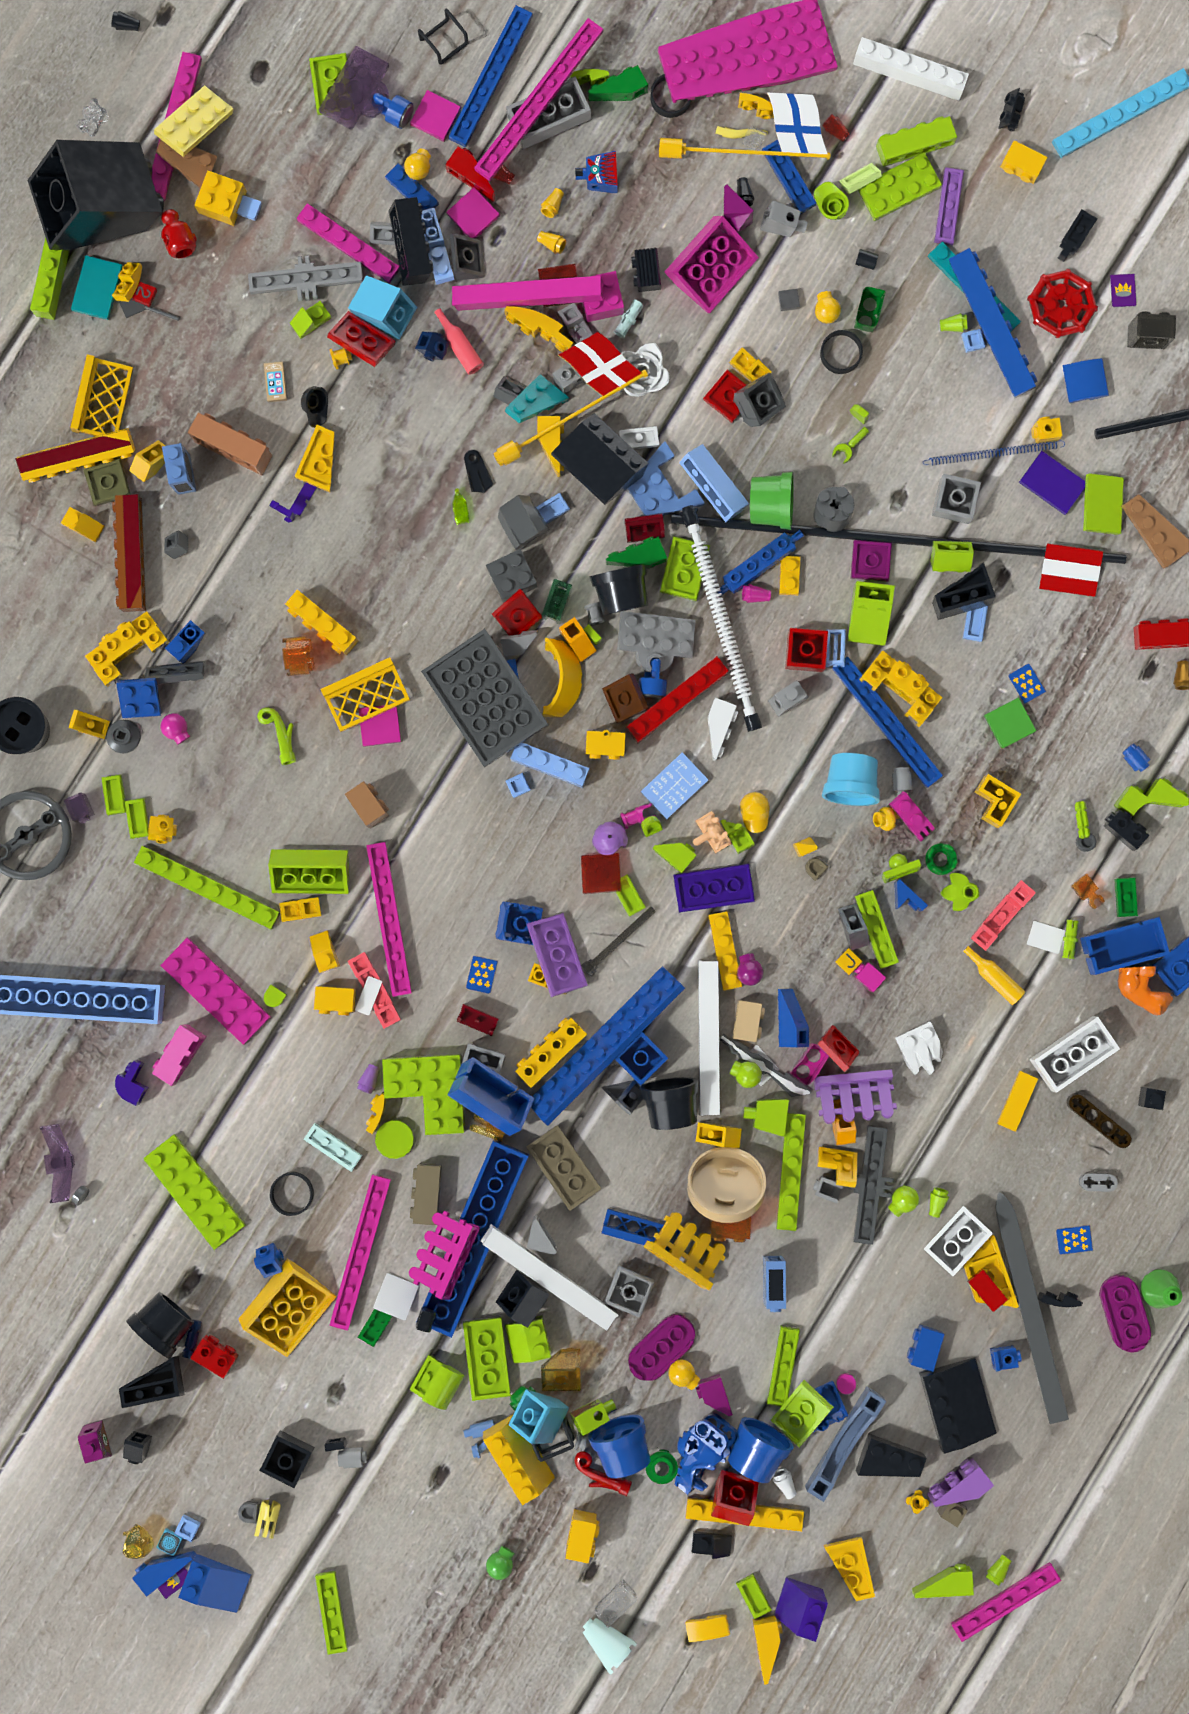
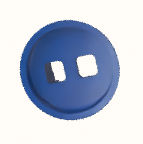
M623 1415L615 1417L588 1434V1440L593 1450L597 1452L608 1477H627L643 1470L649 1465L651 1458L645 1438L646 1427L642 1416Z
M744 1417L738 1426V1435L728 1457V1462L745 1477L759 1483H769L782 1461L788 1458L794 1446L783 1433L760 1420Z

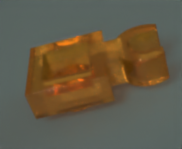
M1084 874L1071 885V888L1082 901L1088 898V904L1092 909L1097 908L1094 904L1095 899H1098L1101 903L1105 902L1101 895L1095 893L1099 888L1088 874Z

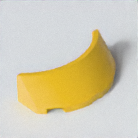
M545 638V651L551 652L554 660L558 661L560 679L552 702L547 706H543V716L563 717L574 706L582 688L581 665L577 656L565 641Z

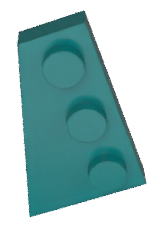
M540 374L506 407L505 412L518 423H522L537 416L544 410H550L555 405L568 402L569 397Z

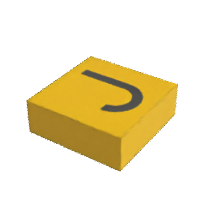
M849 948L835 961L848 975L862 962Z

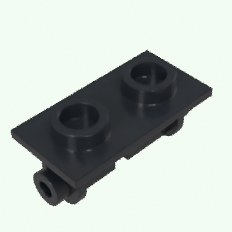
M1020 88L1006 95L1004 100L1005 106L999 118L1000 124L998 129L1007 126L1009 131H1015L1018 128L1021 115L1015 113V111L1022 112L1025 102L1024 94L1019 92Z

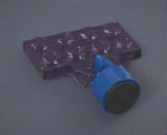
M355 46L321 104L319 112L350 130H353L361 115L368 118H376L379 114L385 115L386 122L402 129L410 121L414 106L412 102L399 95H396L392 101L389 99L388 89L381 81L389 68V63Z

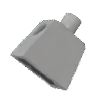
M772 201L764 212L760 230L790 237L794 231L805 233L808 222L799 219V210Z
M796 680L772 696L768 702L779 717L809 697L799 681Z

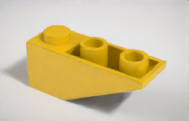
M537 416V434L561 421L560 416ZM564 423L538 438L557 477H560V471H564V466L551 453L562 442L561 434H564Z

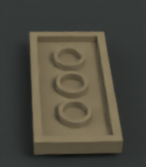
M556 1125L526 1146L569 1211L602 1189L559 1125Z

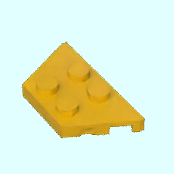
M991 1235L963 1266L967 1279L969 1280L979 1270L983 1269L1008 1299L1003 1306L1018 1308L1019 1305L994 1235ZM970 1285L975 1302L986 1304Z

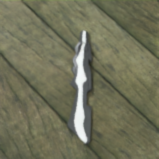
M725 1034L719 1039L730 1048L732 1054L738 1055L740 1061L756 1063L760 1067L762 1075L768 1074L790 1097L811 1093L808 1087L787 1072L784 1075L773 1068L772 1062L759 1054L750 1052L748 1050L749 1047L729 1038Z

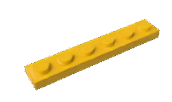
M687 1497L686 1519L742 1525L712 1517L713 1500ZM756 1505L755 1514L749 1526L802 1532L804 1510Z

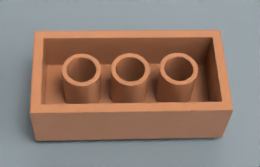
M197 413L188 431V434L195 443L261 476L272 458V454L264 441L258 438L253 440L249 438V434L242 430L238 432L233 430L232 426L222 421L220 424L215 421L213 416L207 413L204 415Z

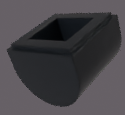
M421 1307L416 1322L417 1330L430 1333L437 1312Z

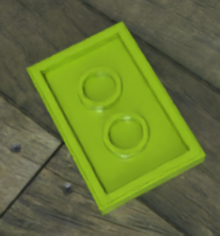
M341 53L309 58L317 114L323 115L355 110L347 54Z
M1086 474L1083 531L1113 535L1121 534L1123 477Z
M673 536L660 593L697 601L702 577H700L702 572H699L698 569L702 567H697L699 563H696V559L698 558L694 557L697 553H693L694 549L691 547L694 541ZM707 544L704 545V546H707V547H708L707 550L709 551L710 545H707Z
M803 1380L770 1421L800 1448L834 1407Z

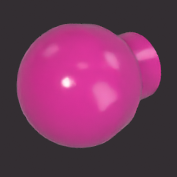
M171 713L162 719L160 725L162 734L168 739L174 740L177 745L190 737L187 732V723L181 715Z

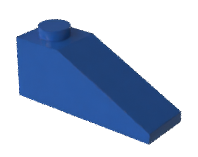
M191 1551L151 1560L148 1564L143 1562L135 1569L136 1574L132 1579L147 1597L192 1561L196 1556V1552Z

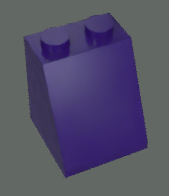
M786 1577L774 1616L797 1636L816 1642L828 1605L823 1589Z

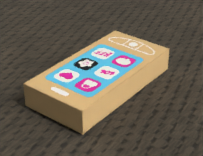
M264 363L267 401H287L284 363Z

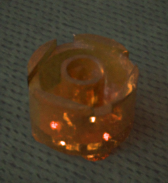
M307 636L283 638L282 643H286V648H282L285 670L289 669L286 675L311 674V671L315 669L314 657L310 658V652L313 650L312 639H307Z

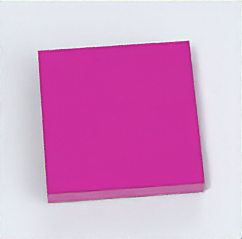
M427 90L410 125L444 142L461 107Z
M474 187L446 212L450 219L468 237L474 239L500 217V214Z
M382 705V706H374V707L381 709V708H383L385 705ZM368 707L358 708L359 716L364 717L367 715ZM397 707L360 723L363 747L401 742Z

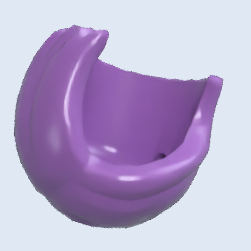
M605 822L595 830L592 838L593 846L600 854L612 855L621 846L623 848L626 847L628 843L627 832L622 825L616 822Z

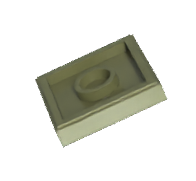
M121 459L83 469L94 506L115 501V495H131Z

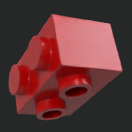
M205 1335L190 1359L224 1379L239 1355L235 1353L236 1350L231 1346L220 1344L219 1339L216 1337Z

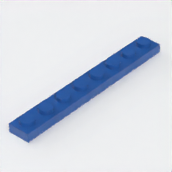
M515 5L449 135V140L465 148L467 147L533 17V13Z
M848 656L845 658V667L837 666L832 668L926 788L943 776L877 692L872 690V686L865 680L862 682L859 680L862 677V673Z

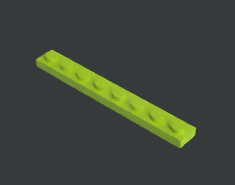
M141 846L133 862L271 930L280 914L279 911L145 846Z

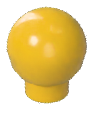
M420 148L416 153L410 154L406 158L404 170L411 179L422 180L429 174L430 153Z
M830 291L819 293L817 295L818 302L815 306L816 318L825 324L835 322L841 313L840 304L832 297Z
M677 1360L669 1367L668 1376L674 1385L687 1387L689 1390H693L698 1385L700 1377L695 1374V1369L689 1361Z

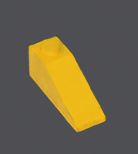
M775 1616L752 1619L764 1685L769 1683L780 1645L779 1634H783L781 1621L777 1622Z

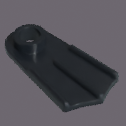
M469 450L466 452L464 461L471 492L485 493L494 484L478 451ZM475 455L476 460L470 461L469 457Z

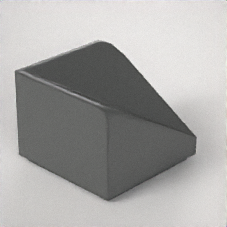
M178 530L165 537L164 553L171 558L176 559L188 552V537Z

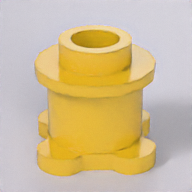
M345 348L336 351L329 349L336 370L339 369L338 366L346 363L350 365V360H353L351 352Z

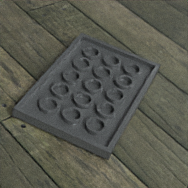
M485 628L421 671L484 767H487L549 725Z

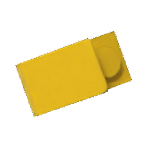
M69 507L61 521L62 525L95 543L105 527L85 513H81Z
M74 710L68 728L105 739L110 721Z

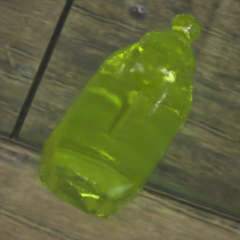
M456 488L452 502L455 521L457 525L469 523L470 519L467 502L459 492V489Z

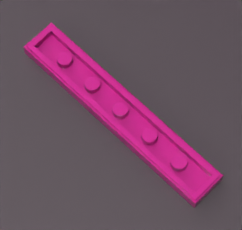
M1049 1562L951 1622V1625L961 1642L1062 1580Z

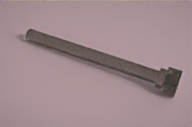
M650 906L593 960H586L581 965L582 968L592 977L597 972L598 965L655 913V909Z

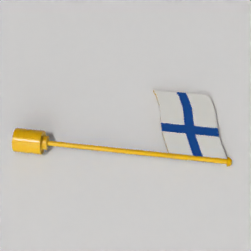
M767 93L773 108L775 131L782 152L686 147L683 139L660 138L659 158L682 159V155H686V151L827 158V160L831 158V154L826 151L821 135L816 101L813 95Z

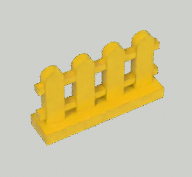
M673 1212L670 1216L666 1215L663 1219L666 1222L661 1231L653 1236L656 1238L655 1241L647 1240L644 1248L699 1287L710 1291L713 1283L709 1281V1278H714L715 1273L713 1271L720 1260L724 1261L725 1246L721 1243H716L713 1247L709 1246L711 1236L707 1233H701L698 1237L695 1236L697 1227L694 1223L688 1222L684 1227L681 1226L682 1215L680 1213ZM679 1230L680 1234L678 1235L674 1244H672L669 1241L671 1240L675 1231ZM693 1240L695 1243L689 1253L686 1254L684 1251L690 1241ZM705 1250H707L709 1254L703 1264L699 1263ZM682 1257V1258H684L685 1260H684V1262H682V1261H680L679 1259Z

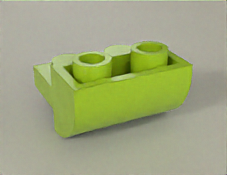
M428 1355L409 1390L420 1396L429 1405L446 1410L465 1375L452 1366L439 1361L432 1355Z

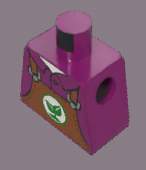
M103 1420L84 1425L78 1435L84 1463L111 1457L112 1453Z

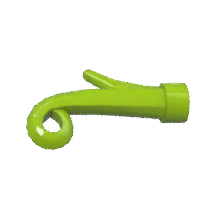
M269 707L260 709L257 718L261 724H269L274 721L281 764L289 765L296 762L292 749L293 724L290 723L286 731L284 722L276 710ZM264 714L271 715L268 719L263 718Z

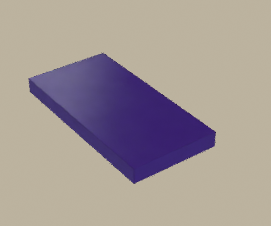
M749 864L673 875L679 913L755 902Z

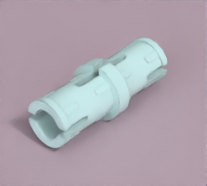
M634 299L626 313H623L621 316V322L614 330V333L620 338H625L630 327L635 324V319L644 307L641 302Z

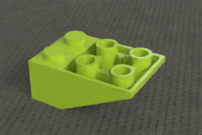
M856 581L853 588L848 642L886 645L893 605L894 585Z

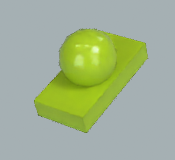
M894 854L889 859V867L891 869L883 872L882 879L884 883H888L918 872L921 869L920 860L908 863L904 855Z

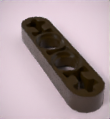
M1072 1094L1068 1097V1108L1115 1146L1127 1148L1131 1144V1135L1082 1095ZM1073 1099H1080L1079 1103L1085 1107L1083 1111L1078 1106L1073 1107ZM1091 1109L1096 1111V1118L1094 1120H1089L1086 1116L1087 1112ZM1106 1121L1110 1122L1112 1126L1111 1130L1107 1133L1102 1130V1124ZM1115 1131L1118 1135H1125V1143H1118L1119 1138L1113 1135Z

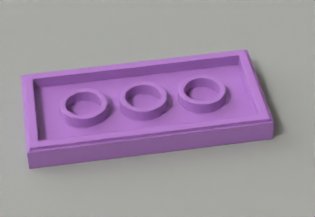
M564 913L528 923L527 927L550 996H558L588 986Z

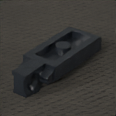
M1081 209L1061 241L1059 247L1063 250L1058 256L1059 260L1064 262L1069 253L1074 255L1078 251L1097 221L1096 217Z

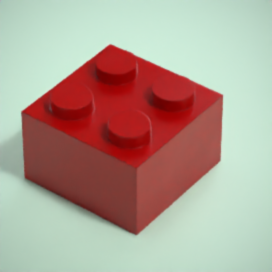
M789 628L785 669L823 672L826 667L828 631Z
M721 1470L716 1481L711 1516L749 1526L755 1514L759 1482L743 1475Z

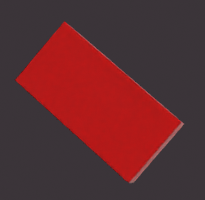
M983 1269L979 1270L967 1281L992 1312L996 1311L1008 1300Z

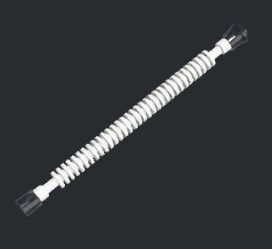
M693 505L682 508V512L679 514L680 517H683L685 527L688 528L689 534H692L694 544L691 547L694 549L693 553H697L694 555L695 558H698L696 559V563H699L697 567H702L698 570L702 572L700 573V577H703L701 578L702 582L706 581L703 583V586H707L704 588L705 591H708L706 596L710 595L707 599L712 600L708 603L713 605L710 606V609L713 610L711 613L716 614L713 616V619H717L714 621L715 624H718L716 629L720 628L717 632L722 633L718 635L719 638L723 637V639H720V642H725L721 645L726 647L723 649V652H728L724 655L725 657L729 656L726 658V662L730 661L727 665L732 666L729 668V671L733 670L730 675H735L731 678L736 680L733 682V685H738L734 687L735 690L739 689V691H736V694H740L737 698H742L745 708L743 709L745 714L744 720L747 731H754L762 728V724L754 706L751 705L749 696L752 695V692H747L751 688H746L749 686V683H745L748 679H743L747 675L746 673L742 674V672H745L744 668L740 669L744 665L739 664L742 662V659H738L741 657L740 654L736 655L739 653V650H735L738 646L733 645L737 643L736 640L732 641V639H735V636H730L734 633L729 631L732 629V626H728L731 624L730 621L726 622L729 620V617H725L728 613L723 612L726 611V607H723L725 603H720L724 600L719 598L722 596V593H718L721 590L717 588L719 584H715L718 580L714 579L716 578V574H713L715 570L712 569L714 567L709 565L712 563V560H708L711 558L708 555V547L704 546L706 541H701L698 524L700 522L697 514L698 508H693Z

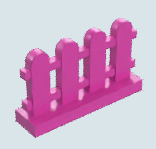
M444 1211L443 1214L435 1213L432 1216L433 1223L438 1226L435 1231H427L424 1235L425 1241L430 1243L428 1249H419L416 1256L418 1260L422 1261L420 1268L412 1267L409 1270L410 1278L414 1279L413 1284H424L431 1288L429 1292L436 1294L435 1297L441 1300L450 1299L480 1229L479 1226L466 1223L463 1219H460L458 1222L448 1217L450 1213ZM443 1228L454 1233L452 1240L441 1235ZM435 1246L446 1251L444 1258L433 1253ZM427 1265L438 1269L436 1276L425 1271Z

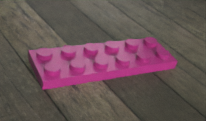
M186 938L160 965L243 1045L271 1017L189 938Z

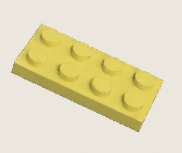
M204 85L154 129V134L184 157L233 114V108Z

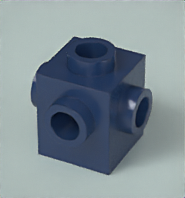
M422 331L415 349L424 354L423 357L434 362V360H443L447 353L449 342L444 340V336L440 333Z

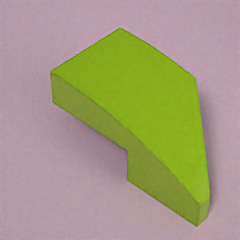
M723 819L720 821L738 854L755 845L742 824L727 822Z

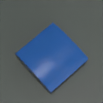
M1102 358L1062 365L1070 404L1109 396Z

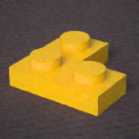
M819 1147L817 1167L836 1169V1185L855 1188L857 1184V1152Z

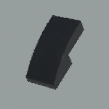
M1046 1291V1294L1042 1292L1038 1294L1039 1301L1057 1307H1079L1083 1304L1078 1299V1295L1067 1291V1294L1060 1292L1058 1299V1295Z

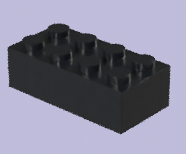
M417 197L395 199L388 212L402 285L423 284L430 277L431 272H433L432 260H429L428 253L430 252L428 241H425L424 236L426 234V226L421 220L422 205L418 203Z

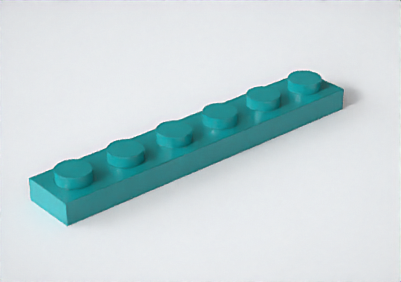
M941 242L928 254V258L963 292L949 263V258L955 256V254ZM995 296L996 304L1000 303L1005 312L1002 314L1004 320H1009L1014 330L1021 321Z

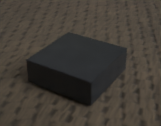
M346 1438L328 1439L324 1445L325 1452L345 1449L347 1445Z

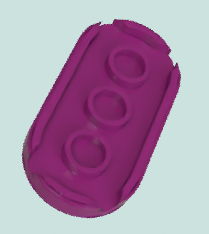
M1124 1275L1110 1276L1102 1283L1099 1296L1112 1340L1120 1349L1127 1352L1141 1351L1150 1340L1151 1328L1138 1286Z
M679 1314L669 1315L660 1321L630 1351L628 1363L632 1374L643 1381H653L661 1377L671 1364L679 1360L694 1344L695 1329L692 1322Z

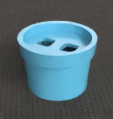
M838 753L831 757L827 783L823 787L822 798L833 803L851 806L878 804L880 802V791L877 788L878 760L871 756L857 753Z

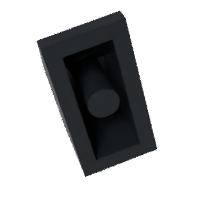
M133 1431L124 1441L123 1458L128 1459V1462L131 1464L143 1463L147 1457L152 1436Z

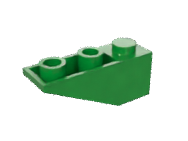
M631 66L617 76H610L606 82L600 85H593L588 90V100L632 101L648 93V83L639 66Z
M649 537L643 540V544L638 546L636 544L629 545L625 548V551L620 553L618 551L612 552L606 558V565L624 567L646 565V569L667 562V556L659 537L655 539L654 537Z

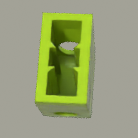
M756 1100L755 1108L744 1107L743 1118L753 1119V1127L785 1137L789 1100Z

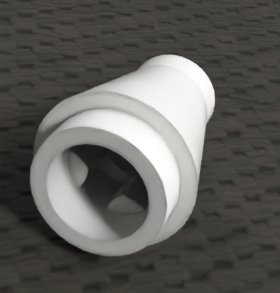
M786 1468L778 1469L773 1476V1482L787 1499L795 1497L797 1492L791 1472L787 1471Z

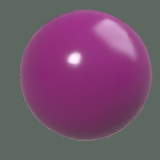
M752 953L740 956V965L737 969L738 979L748 986L758 984L764 974L761 964L755 960Z

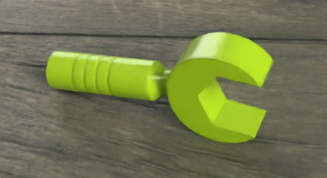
M863 427L849 441L848 445L838 444L833 450L832 457L837 451L844 452L846 459L843 464L847 463L852 456L851 448L855 447L869 433V430Z

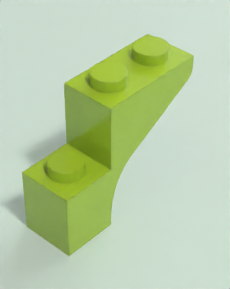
M1159 778L1153 782L1145 795L1143 794L1144 791L1138 786L1126 787L1114 806L1134 816L1138 809L1145 804L1180 808L1188 806L1189 795L1180 789L1176 790L1172 787L1173 784L1169 780Z

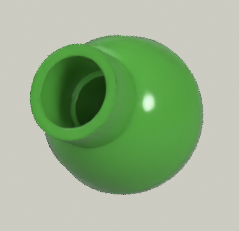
M501 1545L498 1552L491 1554L486 1562V1570L490 1577L496 1580H503L511 1574L513 1569L512 1558L515 1554L512 1550Z

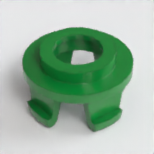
M935 844L928 849L925 856L927 868L937 875L950 873L958 864L956 852L949 844ZM944 853L947 856V863L944 866H937L933 860L935 854Z
M660 1449L650 1456L651 1461L646 1467L649 1479L657 1484L671 1482L678 1472V1464L674 1456L665 1449ZM658 1462L668 1464L669 1471L666 1475L660 1476L655 1472V1466Z

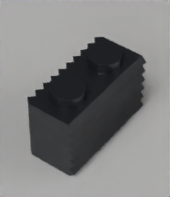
M657 248L636 249L634 256L631 257L632 268H636V275H633L634 287L638 286V292L661 290Z

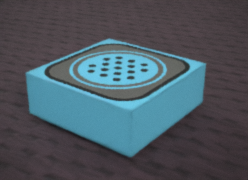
M166 1528L156 1548L174 1556L183 1538Z

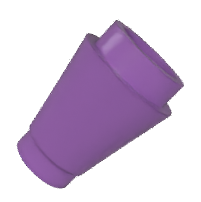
M369 1064L357 1082L359 1084L357 1089L372 1094L376 1087L380 1068Z

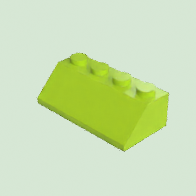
M271 849L268 867L272 893L349 894L348 850Z

